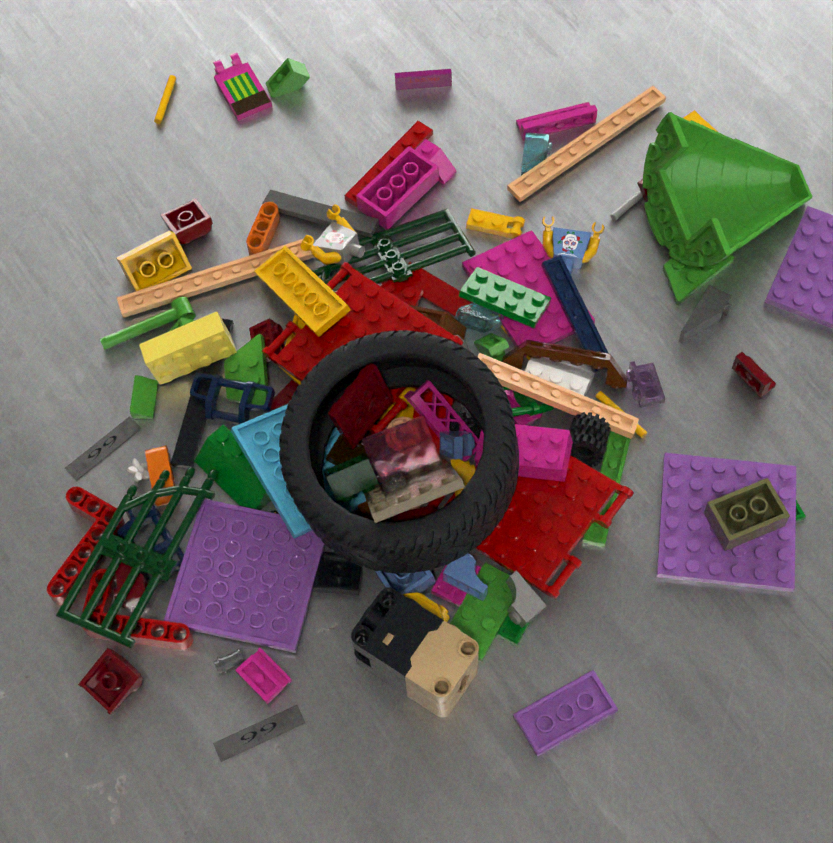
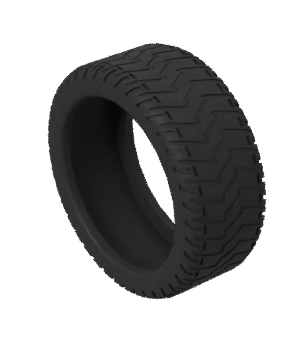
M408 330L385 331L355 339L335 349L315 365L312 371H309L301 381V384L298 385L292 400L289 401L279 437L280 465H282V475L287 484L286 487L294 499L295 505L316 536L320 537L321 541L329 549H333L336 554L358 566H365V568L374 571L381 570L382 572L397 574L398 572L415 573L428 571L447 565L465 556L480 545L494 531V528L502 520L512 501L519 472V448L511 405L506 392L494 373L474 353L458 343L441 336ZM369 363L377 366L389 390L401 387L419 388L424 382L429 380L440 393L446 394L462 404L478 421L484 433L481 458L473 477L461 493L443 508L418 519L401 522L379 521L375 523L373 520L350 513L334 502L325 492L322 472L325 448L336 427L328 412L332 405L344 394L345 389L358 377L359 372Z

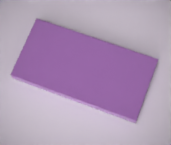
M594 670L514 713L513 718L538 757L618 712V708Z

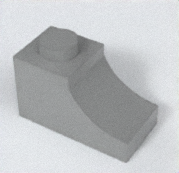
M516 570L506 581L512 594V604L507 611L512 622L516 625L519 624L523 628L541 613L547 605Z

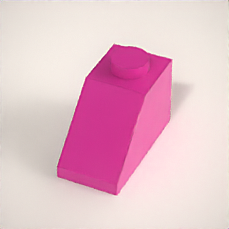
M425 139L415 149V151L439 166L440 183L445 185L455 175V167L442 149Z

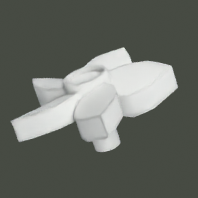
M134 458L132 460L133 466L129 467L127 471L133 473L136 482L141 479H150L147 463L140 465Z

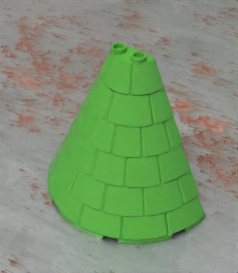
M668 112L656 128L658 133L656 140L649 144L643 171V188L647 189L648 202H645L644 205L650 227L659 244L666 246L670 250L669 255L689 266H708L723 261L733 252L813 197L798 164L736 138L732 139L692 120L688 121L672 112Z

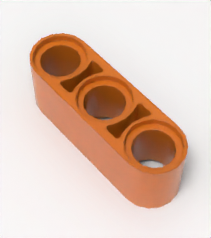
M265 202L260 207L246 240L249 256L269 249L280 223L278 206L273 202Z
M167 445L145 450L151 487H154L164 470L169 471L170 475L168 480L165 481L163 488L175 486ZM173 495L158 497L155 501L156 507L167 505Z

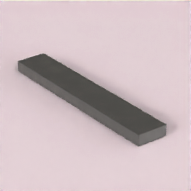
M271 189L262 203L273 202L278 206L279 213L329 226L332 222H337L327 217L328 209L333 212L332 206ZM340 209L339 216L341 218L344 217L357 234L372 238L379 225V219Z

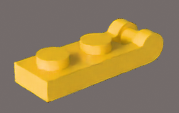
M471 208L466 229L513 239L521 235V228L524 226L525 219L520 216L510 217Z

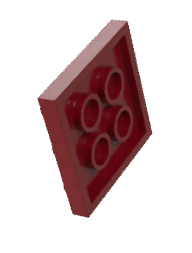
M372 363L367 364L328 412L346 445L352 449L356 447L393 400L376 365Z

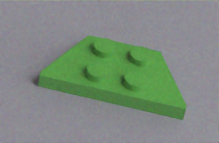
M730 255L717 264L701 267L689 266L674 258L663 265V272L669 281L670 290L674 293L675 303L677 305L681 304L729 266L735 257Z
M262 334L255 336L237 350V353L232 354L224 361L226 379L241 382L253 381L257 384L268 386L266 358L262 353V350L265 348L264 336ZM226 387L227 399L231 402L240 403L243 390ZM255 389L251 404L264 405L268 392Z

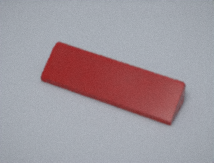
M422 268L413 271V276L403 281V283L423 288L422 298L462 322H465L476 309L475 303L459 297L460 290Z

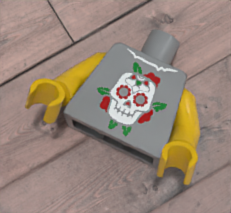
M336 204L332 206L333 212L328 209L327 217L337 222H332L315 243L312 236L305 235L300 244L303 251L310 250L316 261L322 262L325 265H342L344 262L348 263L353 256L361 258L365 252L364 246L359 245L358 234L344 217L341 218L339 216L340 207Z

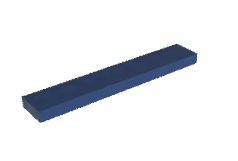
M559 255L542 262L541 265L581 348L608 353L562 256ZM591 367V369H592V371H593L594 373H597V372H600V371H602V370L607 369V368L594 369V368Z

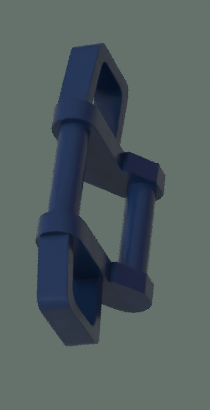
M196 373L190 389V395L193 398L205 401L206 419H220L241 424L249 420L250 410L270 411L275 390L271 386L257 384L253 381L241 382L223 378L221 375ZM201 380L211 381L207 396L197 393ZM221 386L243 390L238 414L217 410L216 402ZM255 389L268 392L264 405L251 404Z
M154 505L141 527L152 522L156 526L161 513ZM132 510L126 512L129 521L117 531L118 537L122 539L125 538L136 518ZM167 527L164 528L161 534L164 541L155 545L152 550L161 555L165 554L174 538ZM180 547L176 551L180 561H178L175 571L180 569L184 557Z

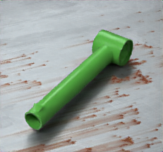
M178 297L172 301V309L100 338L104 350L180 318L194 320L196 314L187 297Z

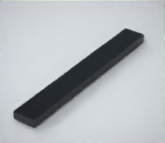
M221 318L231 335L234 324L233 320ZM224 358L211 363L209 366L199 368L197 373L219 375ZM201 380L197 393L207 396L211 381ZM191 395L171 460L173 467L185 469L194 467V460L197 456L207 420L205 417V401L193 398Z

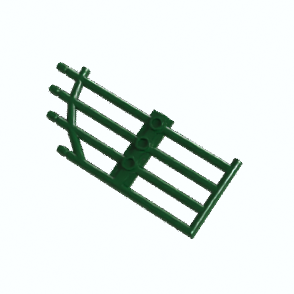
M447 208L375 233L372 238L364 237L358 239L359 245L372 244L374 248L365 251L361 258L353 256L348 263L351 265L378 255L379 261L364 265L355 270L361 274H366L385 267L386 273L369 279L376 284L390 279L393 282H403L408 277L413 276V271L466 252L472 257L476 254V251ZM445 218L447 221L446 223L395 241L391 238V236ZM450 229L454 232L452 235L401 253L398 250L399 247ZM460 241L462 246L408 265L405 262L406 259ZM328 264L315 268L312 271L317 276L321 275L320 279L327 284L333 278H329L331 271L340 269L341 265ZM346 275L340 283L347 281L350 276Z
M189 467L178 486L163 488L165 481L168 480L170 475L169 471L164 470L151 491L134 499L132 497L135 496L137 487L131 485L56 616L124 646L133 648L135 640L129 637L160 580L168 582L175 571L178 562L172 558L205 498L213 500L215 497V492L210 491V488L218 472L212 469L201 488L189 487L190 479L195 474V469ZM183 494L196 496L164 556L152 551ZM173 495L145 546L142 547L132 543L156 499ZM143 504L125 538L122 539L113 535L124 513ZM100 555L111 558L110 565L81 616L69 612ZM123 563L132 567L101 625L90 621L92 613L119 565ZM140 572L152 575L122 633L120 634L109 629Z

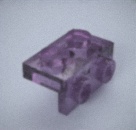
M635 361L630 362L629 370H626L628 382H632V395L634 400L638 401L639 407L665 403V396L654 362L636 366Z

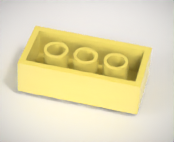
M217 311L139 344L146 366L160 385L237 353L230 332Z

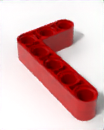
M78 486L72 487L67 491L66 500L75 513L93 522V525L47 585L49 596L58 605L63 604L89 557L82 558L83 555L92 553L99 541L96 538L103 534L117 509ZM82 497L80 501L74 502L77 498ZM94 508H99L98 511L91 512ZM123 517L113 533L117 537V531L125 524ZM102 554L100 555V557H99L98 561L96 562L95 566L98 564V562L101 560V558H102L104 555H102ZM72 571H77L74 576L69 577ZM64 589L61 594L55 595L56 591Z
M99 569L93 573L83 611L106 569ZM113 578L100 599L103 600L102 604L96 606L89 619L92 622L97 621L99 625H101L112 605L114 588H116V582ZM117 614L109 629L113 625L119 624L120 626L115 632L121 634L130 616ZM147 618L139 619L135 628L141 627V631L137 634H131L129 637L135 640V644L176 650H186L193 643V636L185 624ZM83 628L85 633L91 638L110 640ZM157 631H164L162 636L154 637ZM179 634H186L183 640H176Z

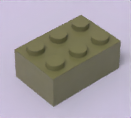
M768 478L707 502L704 515L724 551L784 527L790 517Z

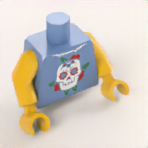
M545 216L543 217L542 224L545 227V230H543V248L549 258L561 255L570 275L572 274V269H581L583 263H588L596 255L600 242L599 235L605 229L603 224L602 229L597 232L595 231L596 222H594L592 225L594 234L591 236L592 232L553 227L552 231L551 226L554 224V217H551L552 223L550 225L545 223Z

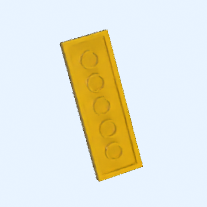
M287 246L280 249L254 271L318 337L351 311L349 306Z

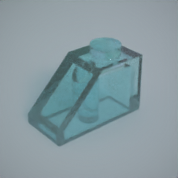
M526 132L521 176L545 160L547 154L551 155L552 143H549V134Z
M471 303L458 308L455 319L467 328L485 333L499 329L505 316L478 304Z

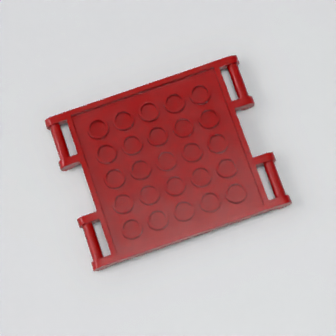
M344 262L340 266L339 272L326 285L333 290L346 275L350 276L335 293L349 306L351 311L319 337L307 325L300 329L295 323L289 321L285 325L286 328L269 347L266 346L262 353L301 382L315 365L335 349L370 334L408 330L441 336L458 343L460 346L463 345V341L355 270L349 263ZM293 333L295 337L281 350V352L278 355L275 354L274 352ZM406 387L389 390L393 400L388 407L391 404L394 406L377 425L373 424L368 430L376 437L380 438L384 433L383 430L401 410L404 411L407 408V403L398 397Z
M570 455L565 482L518 476L512 501L504 517L494 528V531L474 549L512 573L517 570L527 583L556 600L560 595V589L571 574L582 565L580 559L570 555L572 550L593 522L608 529L612 524L611 520L625 501L633 496L634 492L629 487L622 486ZM453 492L454 494L451 496L447 503H449L452 499L455 498V492ZM615 492L619 494L604 515H600ZM446 495L430 501L427 506L432 505L436 509ZM566 562L567 566L553 585H547L561 565Z

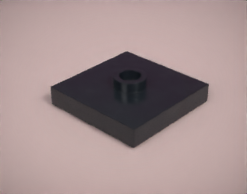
M323 552L315 576L314 592L359 596L363 566H358L335 552Z

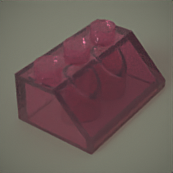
M424 415L362 438L368 460L378 483L440 460Z

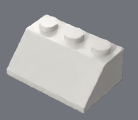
M546 357L531 358L525 369L527 373L583 396L587 395L595 375L594 372L564 362H553Z

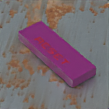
M451 69L395 73L396 90L452 86Z

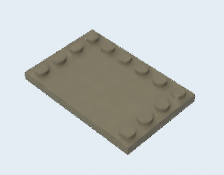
M436 458L429 461L428 466L423 468L416 466L409 469L408 474L403 476L396 474L387 478L388 482L374 485L375 489L364 493L374 522L377 523L464 488L462 478L446 459ZM406 479V487L390 492L392 491L391 489L387 490L389 486Z

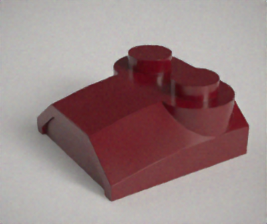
M196 198L160 215L168 229L175 233L180 244H188L192 240L208 234L212 229L213 222L211 217Z
M107 648L78 685L108 711L109 715H112L131 692L140 688L142 676L123 656Z

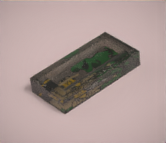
M405 471L397 472L383 479L385 494L407 486Z

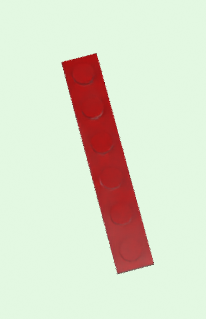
M417 121L344 195L345 200L357 207L356 195L408 146L415 150L425 139L428 140L433 135V129Z

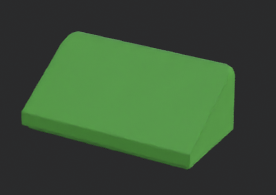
M135 375L130 405L132 419H154L158 390L157 380Z

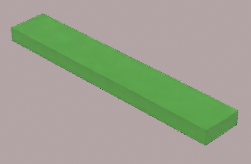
M610 431L600 473L620 484L630 438ZM616 492L600 515H604L617 497ZM593 522L584 534L583 543L604 548L609 528L606 529Z

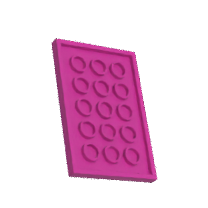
M532 230L462 262V268L468 277L471 276L476 267H479L551 297L550 305L535 328L492 311L499 319L515 347L526 340L554 344L574 334L541 265L542 262L551 258L547 256L543 245ZM589 312V314H590V316H591V318H592V320H593V322H594V324H595V319H594V317L591 315V313Z

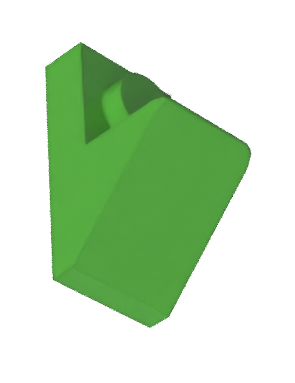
M493 333L473 341L479 353L498 361H502L505 355L504 350L509 348L506 339Z

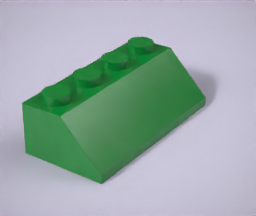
M223 424L207 437L194 462L207 475L212 469L216 470L218 474L214 482L239 506L262 510L271 502V499L231 431Z

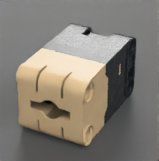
M385 588L380 591L351 633L355 659L359 666L438 717H446L452 712L478 672L479 645L477 641L393 588ZM388 598H391V599H394V600H395V602H394V601H391V600H388V601H386L385 603H383V602H384L386 599H388Z

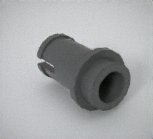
M237 649L220 658L218 656L214 664L219 674L222 672L226 674V670L243 663L244 658L240 650Z

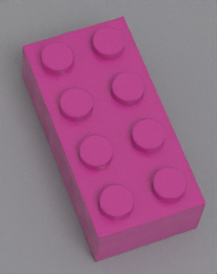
M408 146L356 195L358 210L366 216L379 219V225L386 230L389 229L439 181V166Z
M515 424L519 448L518 476L565 482L573 444L570 430ZM482 429L474 459L476 465L479 463L483 450L484 433Z

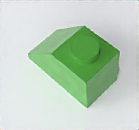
M287 58L265 84L270 96L275 98L300 90L308 81L310 75L304 63Z

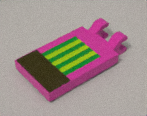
M237 52L230 55L233 66L224 69L220 59L213 62L214 70L217 74L214 76V80L238 121L272 107L270 98L249 63L242 64Z

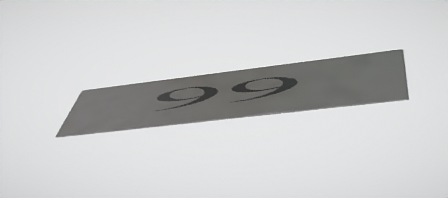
M129 416L65 467V469L77 481L138 432L141 427Z
M295 705L213 744L220 761L223 762L304 724L305 721L298 705Z

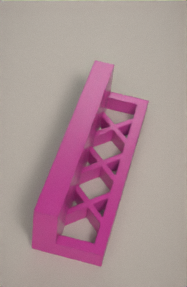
M585 102L516 120V125L523 141L596 123L598 110L595 105Z
M429 380L424 382L415 392L410 390L404 395L406 400L439 439L440 432L449 431L450 422H457L460 425L459 431L472 433L475 441L472 455L477 451L479 439ZM427 388L433 393L432 402H424L419 396ZM436 405L446 408V418H438L435 415ZM463 456L461 460L467 461L471 456Z

